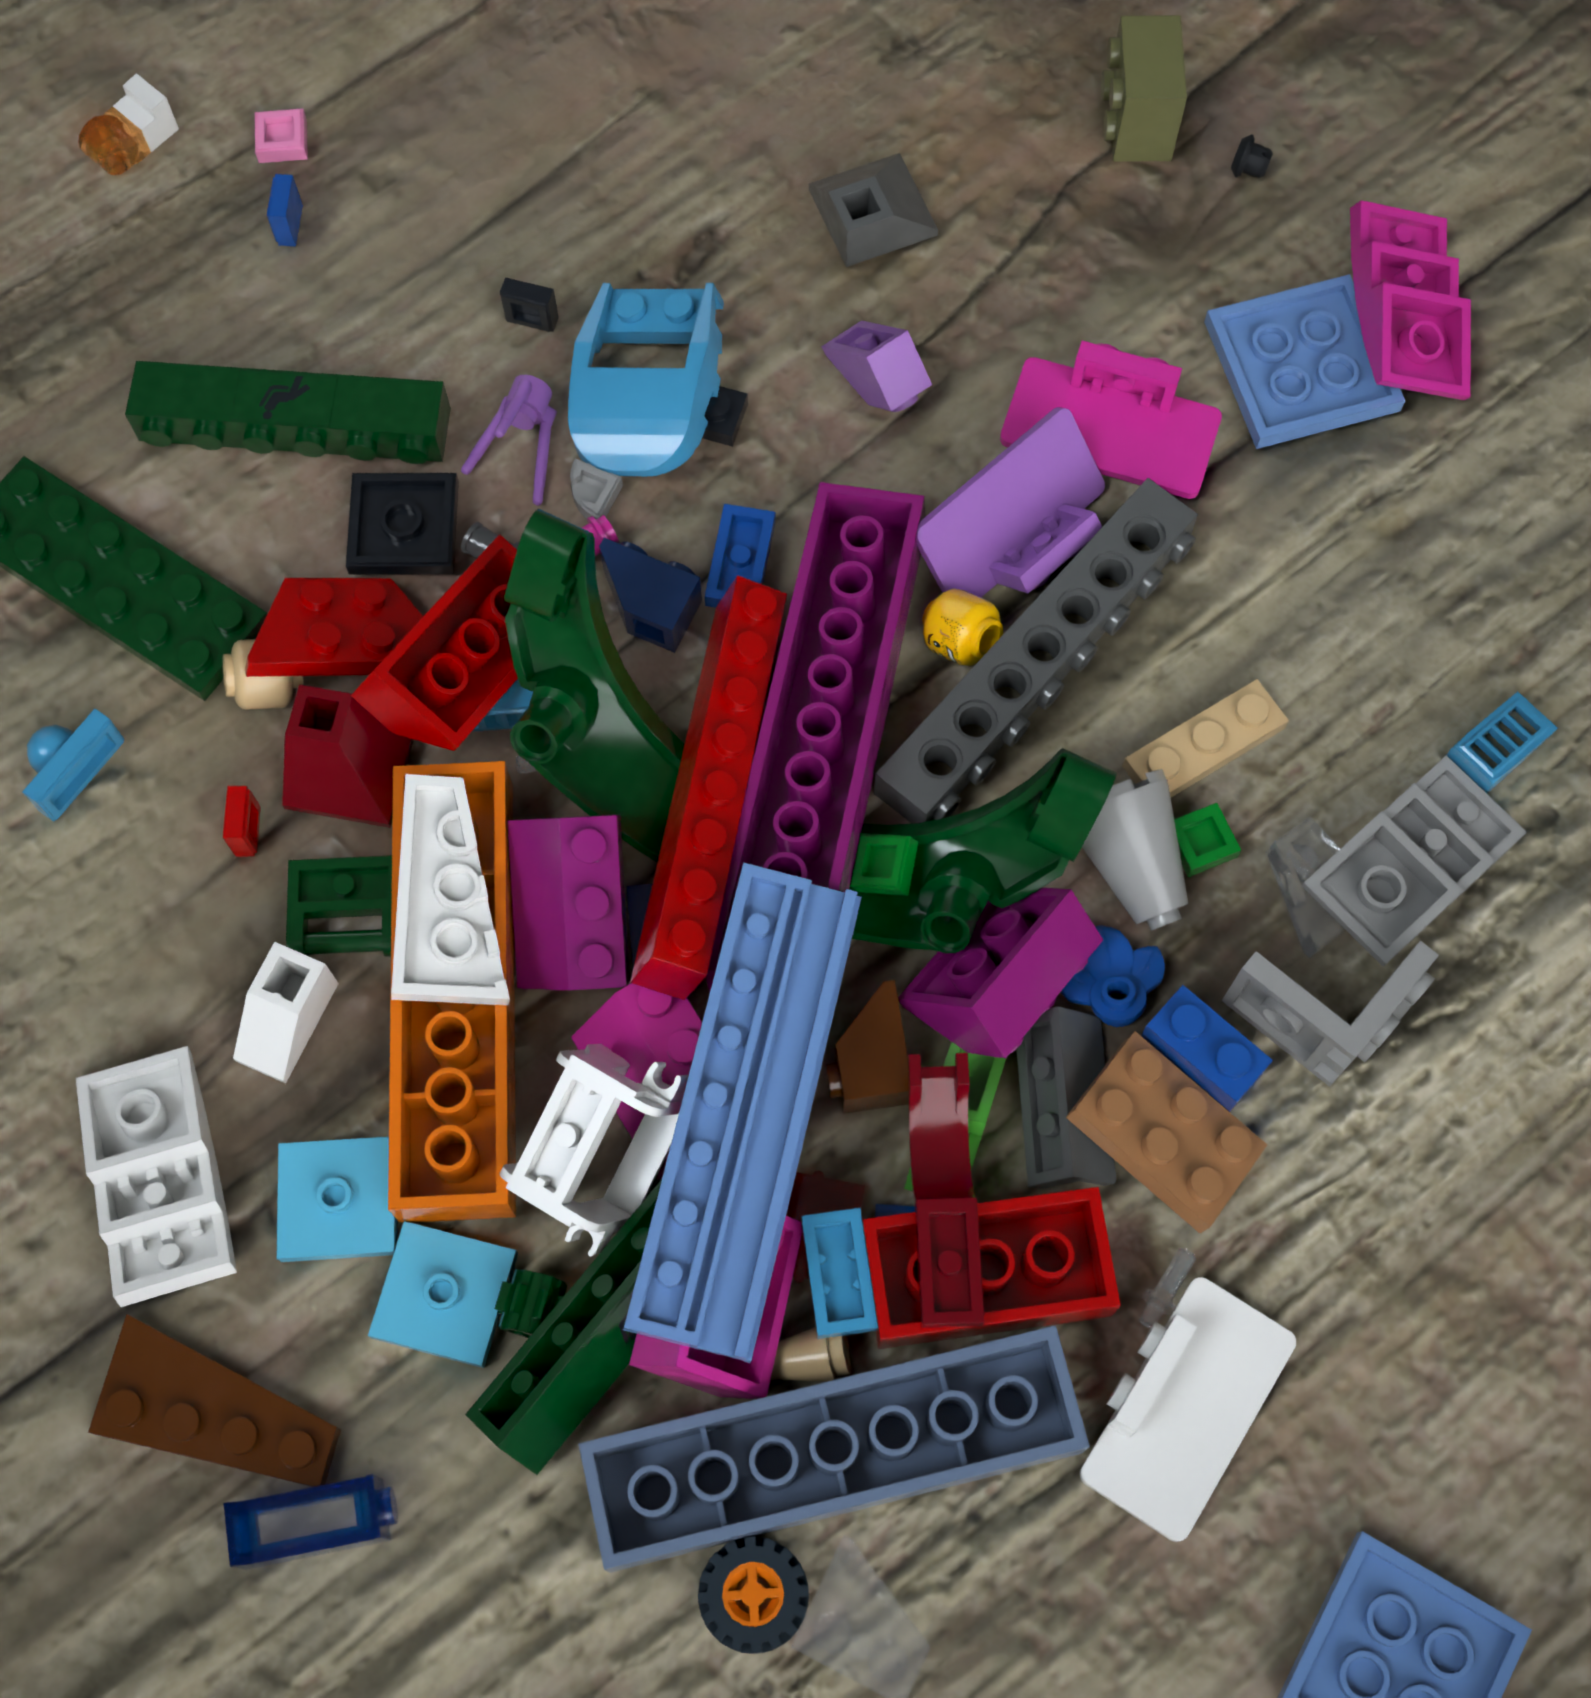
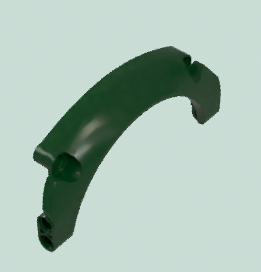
M538 508L530 517L522 533L504 596L505 601L511 603L505 622L513 666L520 686L533 691L529 707L510 731L512 747L520 757L528 761L545 779L589 816L620 814L622 840L658 863L685 744L664 724L641 695L625 669L612 641L602 611L597 585L594 534ZM1062 748L1027 781L1004 796L979 808L951 817L921 823L894 825L863 824L861 833L911 836L918 841V847L908 896L858 892L849 887V890L856 891L857 896L862 897L852 939L912 949L939 951L946 954L964 950L970 942L979 917L988 900L992 905L1004 908L1024 899L1063 875L1069 860L1074 862L1106 802L1117 773Z

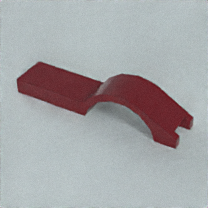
M956 1053L955 1066L921 1067L920 1054L908 1055L909 1150L915 1204L921 1328L983 1326L984 1324L977 1197L973 1188L969 1152L968 1097L970 1081L968 1053Z

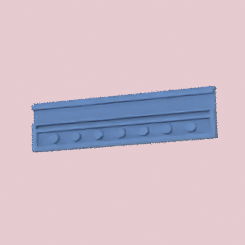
M743 862L631 1297L624 1331L743 1360L748 1363L752 1361L862 898L857 896L856 891L846 889L845 892L829 889L811 884L812 880Z

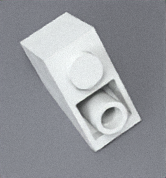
M274 942L246 995L233 1056L236 1062L286 1084L339 984L325 963Z

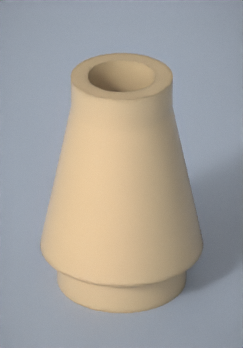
M816 1327L779 1341L770 1381L828 1382L838 1379V1376L851 1374V1357L847 1335L818 1339Z

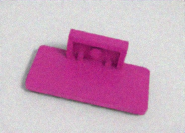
M1082 340L1074 368L1037 357H1030L1024 362L1001 430L1000 442L1008 448L1054 408H1066L1071 411L1102 475L1141 485L1149 478L1170 494L1192 499L1199 494L1222 414L1216 407L1175 396L1182 368L1169 365L1166 361L1159 358H1144L1119 351L1109 344H1093Z

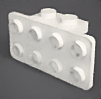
M1203 1277L1195 1278L1187 1287L1166 1325L1162 1326L1155 1322L1137 1352L1146 1359L1136 1376L1133 1378L1125 1373L1110 1396L1107 1405L1115 1409L1080 1469L1082 1482L1169 1540L1179 1542L1186 1539L1295 1349L1296 1338L1294 1334Z

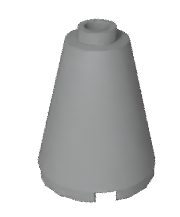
M1162 769L1145 773L1147 779L1134 785L1131 779L1113 785L1102 810L1082 846L1135 924L1147 921L1151 931L1182 919L1178 908L1188 904L1168 779H1166Z

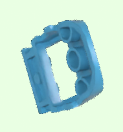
M610 283L602 284L575 340L571 366L568 425L581 461L618 476L647 477L668 473L681 466L694 454L708 424L704 416L711 397L718 396L721 381L717 374L718 354H722V334L715 323L716 309H723L724 300L714 283H706L705 289H613ZM603 343L690 344L685 368L592 367L594 354L600 353Z

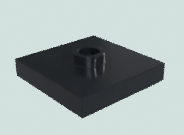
M352 473L346 569L348 574H454L459 488L457 473Z

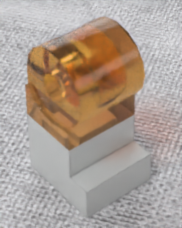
M137 73L122 85L126 95L103 115L90 119L83 126L79 134V149L108 174L114 176L120 175L134 164H138L179 130L167 98Z

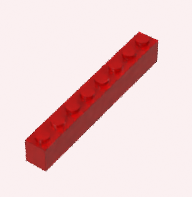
M738 575L715 609L630 981L632 984L685 1000L708 973L787 593Z

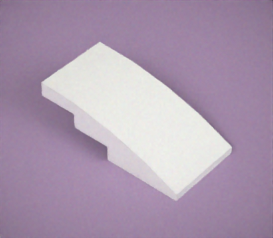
M185 1046L76 1078L85 1169L87 1176L94 1184L99 1235L108 1247L113 1297L120 1307L237 1273L217 1160L189 1047Z

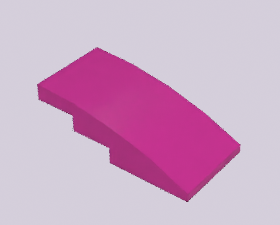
M1363 200L1350 207L1351 262L1355 300L1363 342L1376 384L1460 400L1470 398L1471 299L1459 297V258L1447 256V218Z

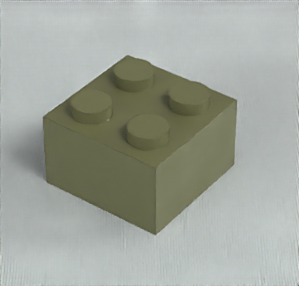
M1181 15L1121 16L1117 37H1109L1107 67L1110 70H1103L1101 77V100L1109 101L1110 110H1106L1104 113V141H1112L1113 162L1172 161L1187 100Z

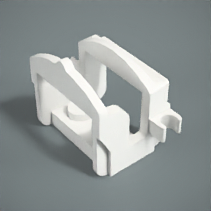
M587 1044L585 1050H565L559 1052L556 1061L565 1069L519 1162L504 1165L499 1173L500 1177L508 1182L506 1189L570 1227L565 1238L566 1242L579 1240L583 1230L588 1231L593 1239L592 1247L588 1251L589 1256L600 1254L608 1244L612 1234L617 1233L619 1227L626 1223L646 1199L669 1153L683 1093L688 1080V1075H678L673 1085L669 1086L662 1081L661 1076L663 1069L666 1067V1062H654L648 1069L642 1083H636L625 1077L630 1064L602 1044ZM621 1101L645 1113L604 1197L581 1203L572 1200Z

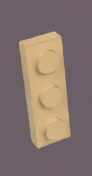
M1256 679L1125 757L1122 767L1135 784L1147 779L1145 773L1162 769L1166 779H1168L1170 797H1173L1286 728L1289 720L1259 680Z

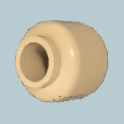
M255 639L239 640L234 643L231 654H223L225 696L234 697L237 705L245 710L284 708L288 706L292 700L293 689L298 688L299 684L303 685V676L246 677L245 666L247 656Z

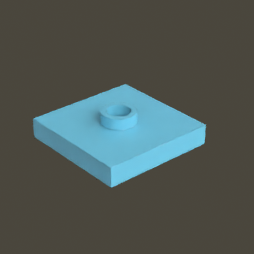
M389 1137L278 1143L277 1260L280 1262L389 1256L394 1254L398 1242V1220L388 1210Z
M404 1221L368 1336L371 1339L484 1368L500 1317L498 1310L494 1309L502 1281L510 1283L518 1252L503 1246Z

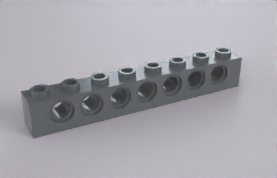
M1147 478L875 773L874 794L910 823H921L950 817L962 800L958 796L970 782L977 786L990 773L996 763V759L993 756L1004 744L1013 747L1022 738L1031 723L1028 717L1037 707L1040 706L1046 710L1057 699L1065 684L1061 681L1072 669L1079 673L1088 665L1098 650L1095 643L1103 634L1107 632L1113 636L1123 626L1131 613V610L1128 608L1138 596L1144 600L1147 599L1161 582L1164 574L1160 571L1169 561L1172 560L1178 564L1187 555L1196 541V538L1191 534L1198 514ZM1142 543L1151 550L1139 551L1132 547L1131 544ZM1098 579H1112L1119 586L1113 588L1106 587L1100 584ZM1076 614L1083 617L1086 623L1073 624L1067 621L1064 616ZM1042 650L1048 652L1054 659L1039 661L1033 658L1030 653ZM1001 687H1010L1015 689L1020 696L1014 699H1006L998 695L995 690ZM968 724H976L981 726L986 731V734L980 737H971L966 735L961 730V727ZM932 762H943L952 769V772L939 776L929 772L926 766Z

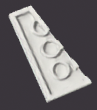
M405 775L391 1000L509 1005L510 1002L506 979H504L497 935L491 918L486 883L480 866L477 841L464 779L461 777Z

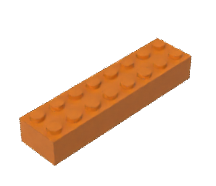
M505 761L393 766L391 988L405 775L461 777L464 779L477 841L480 866L486 883L491 918L497 935L504 979H506L510 1002L509 1005L391 1000L390 997L388 1210L399 1223H404V1221L415 1223L515 1218L516 1194L506 1189L508 1182L502 1179L499 1174L504 1165L516 1163L514 924L507 820H513V784Z

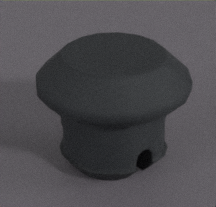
M1253 134L1241 139L1231 165L1235 178L1241 176L1242 172L1258 178L1263 177L1266 173L1273 153L1271 149L1254 143L1255 138Z

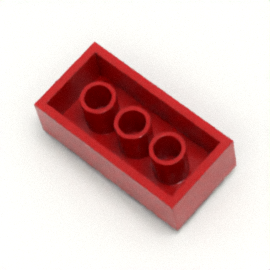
M1099 1187L977 1203L984 1307L983 1326L921 1328L915 1212L862 1219L878 1330L875 1331L878 1349L1112 1317L1121 1306Z

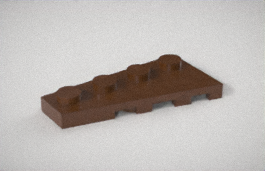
M126 1314L88 1433L324 1490L341 1429Z

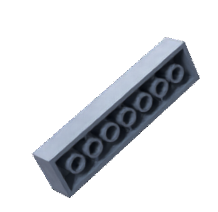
M1056 1325L578 1443L603 1567L609 1573L723 1545L744 1537H754L1079 1455L1090 1447Z

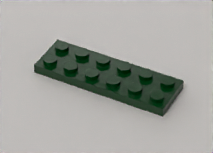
M25 456L20 459L0 482V567L203 701H206L224 679L223 654H231L234 643L239 640L256 639L267 616V612Z

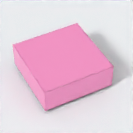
M304 109L255 112V154L259 163L308 160L307 119Z

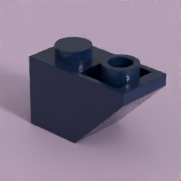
M603 538L599 545L603 570L627 633L675 653L702 602L700 577L696 576L690 568L679 562L670 561L667 564L648 556L642 548L633 543L621 542L619 544Z

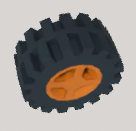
M744 1537L725 1544L708 1560L699 1580L698 1605L706 1627L720 1643L741 1653H765L784 1645L799 1630L808 1609L809 1587L806 1574L800 1562L786 1547L768 1538Z

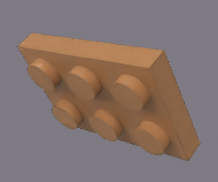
M1136 1031L1124 1040L1066 1116L1072 1124L1198 1233H1202L1212 1226L1267 1146L1262 1139Z

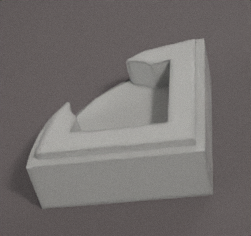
M575 458L570 472L572 496L576 507L586 519L590 516H593L595 519L602 515L606 517L623 487L622 477L602 471L589 463Z

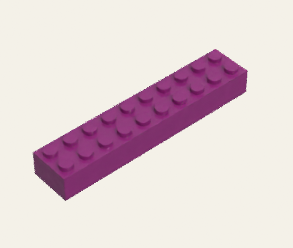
M824 482L819 483L745 792L707 976L705 977L709 991L714 979L743 862L812 880L811 884L841 892H845L846 889L849 890L921 557L916 537L919 522L926 517L925 496Z

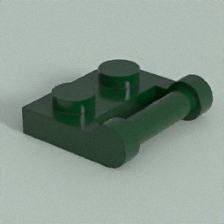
M392 855L288 860L286 947L306 956L383 951L385 957H391ZM382 916V929L308 932V919Z

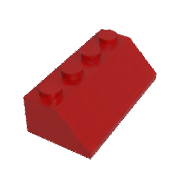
M499 534L352 693L351 697L389 731L400 736L455 751L518 679L513 666L505 622L511 603L506 602L504 599L517 549Z

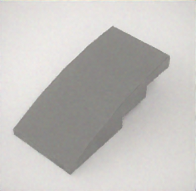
M1446 755L1417 783H1413L1389 807L1375 816L1302 884V887L1384 967L1516 844L1527 831Z

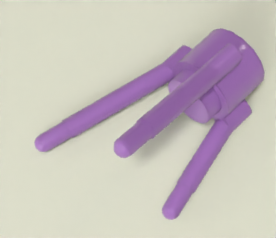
M530 375L515 377L508 396L503 398L498 412L461 468L463 474L468 475L471 473L495 436L502 438L511 425L522 430H530L534 425L538 424L540 429L533 485V503L536 506L542 504L551 426L557 414L555 409L548 406L552 397V390L548 384Z

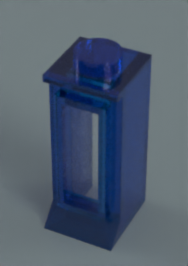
M374 1474L245 1501L223 1503L230 1567L245 1570L391 1541L389 1525L398 1523L397 1502L393 1487L384 1488L383 1479Z

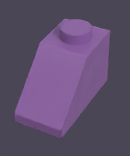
M860 321L821 346L828 359L870 406L891 412L902 411L912 406L918 400L917 394L932 385L908 330Z

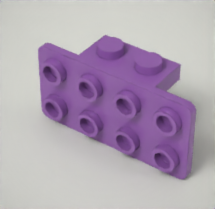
M1062 407L1054 408L919 522L916 537L917 547L942 593L956 588L982 597L996 584L1029 593L1044 585L1049 580L1051 573L1066 560L1076 556L1102 528L1096 513L1085 508L1103 493L1105 482L1071 411Z

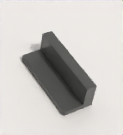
M1059 1006L1050 1008L1039 1017L1025 1034L1022 1044L1017 1048L1028 1187L1046 1189L1077 1181L1103 1186L1114 1184L1116 1182L1114 1159L1066 1118L1105 1066L1101 1020L1097 1016Z

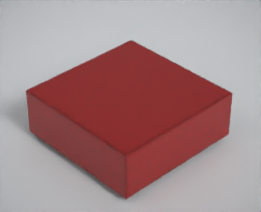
M227 786L223 839L236 857H255L258 848L261 806L247 786Z

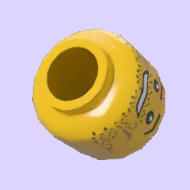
M953 588L943 592L927 605L922 617L923 636L927 647L933 653L959 665L972 666L977 664L1003 635V625L995 605L988 600L961 589Z

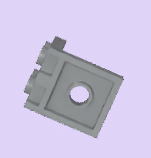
M1419 941L1350 1025L1257 951L1241 968L1221 1001L1330 1087L1356 1057L1366 1062L1393 1032L1404 1014L1417 1002L1435 980L1426 971L1439 955L1422 941Z

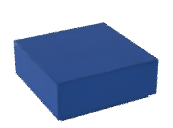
M275 174V177H273L267 218L278 245L296 247L303 204L293 175Z

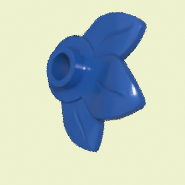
M1098 925L1096 929L1103 938V941L1090 955L1086 966L1072 977L1060 993L1072 1003L1091 1006L1094 1014L1105 1024L1113 1027H1124L1132 1024L1143 1014L1147 1005V994L1161 984L1165 972L1164 958L1157 946H1146L1133 951L1128 939L1119 930L1105 925ZM1121 993L1127 995V997L1122 1000H1115L1109 995Z

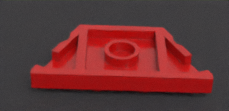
M284 578L247 656L245 675L246 677L370 675L419 622L423 615L391 578Z

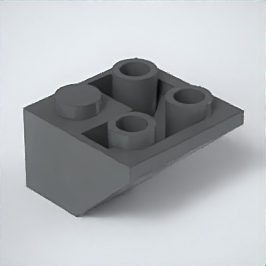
M900 153L809 183V191L846 267L938 236V228Z

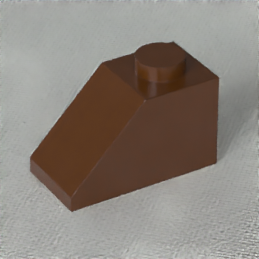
M895 980L884 981L836 1043L835 1063L826 1064L830 1098L841 1097L843 1114L908 1105V1055Z

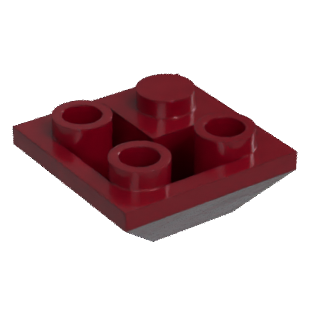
M299 684L285 732L282 806L287 810L391 828L393 820V766H407L414 739L389 731L351 697L352 693Z

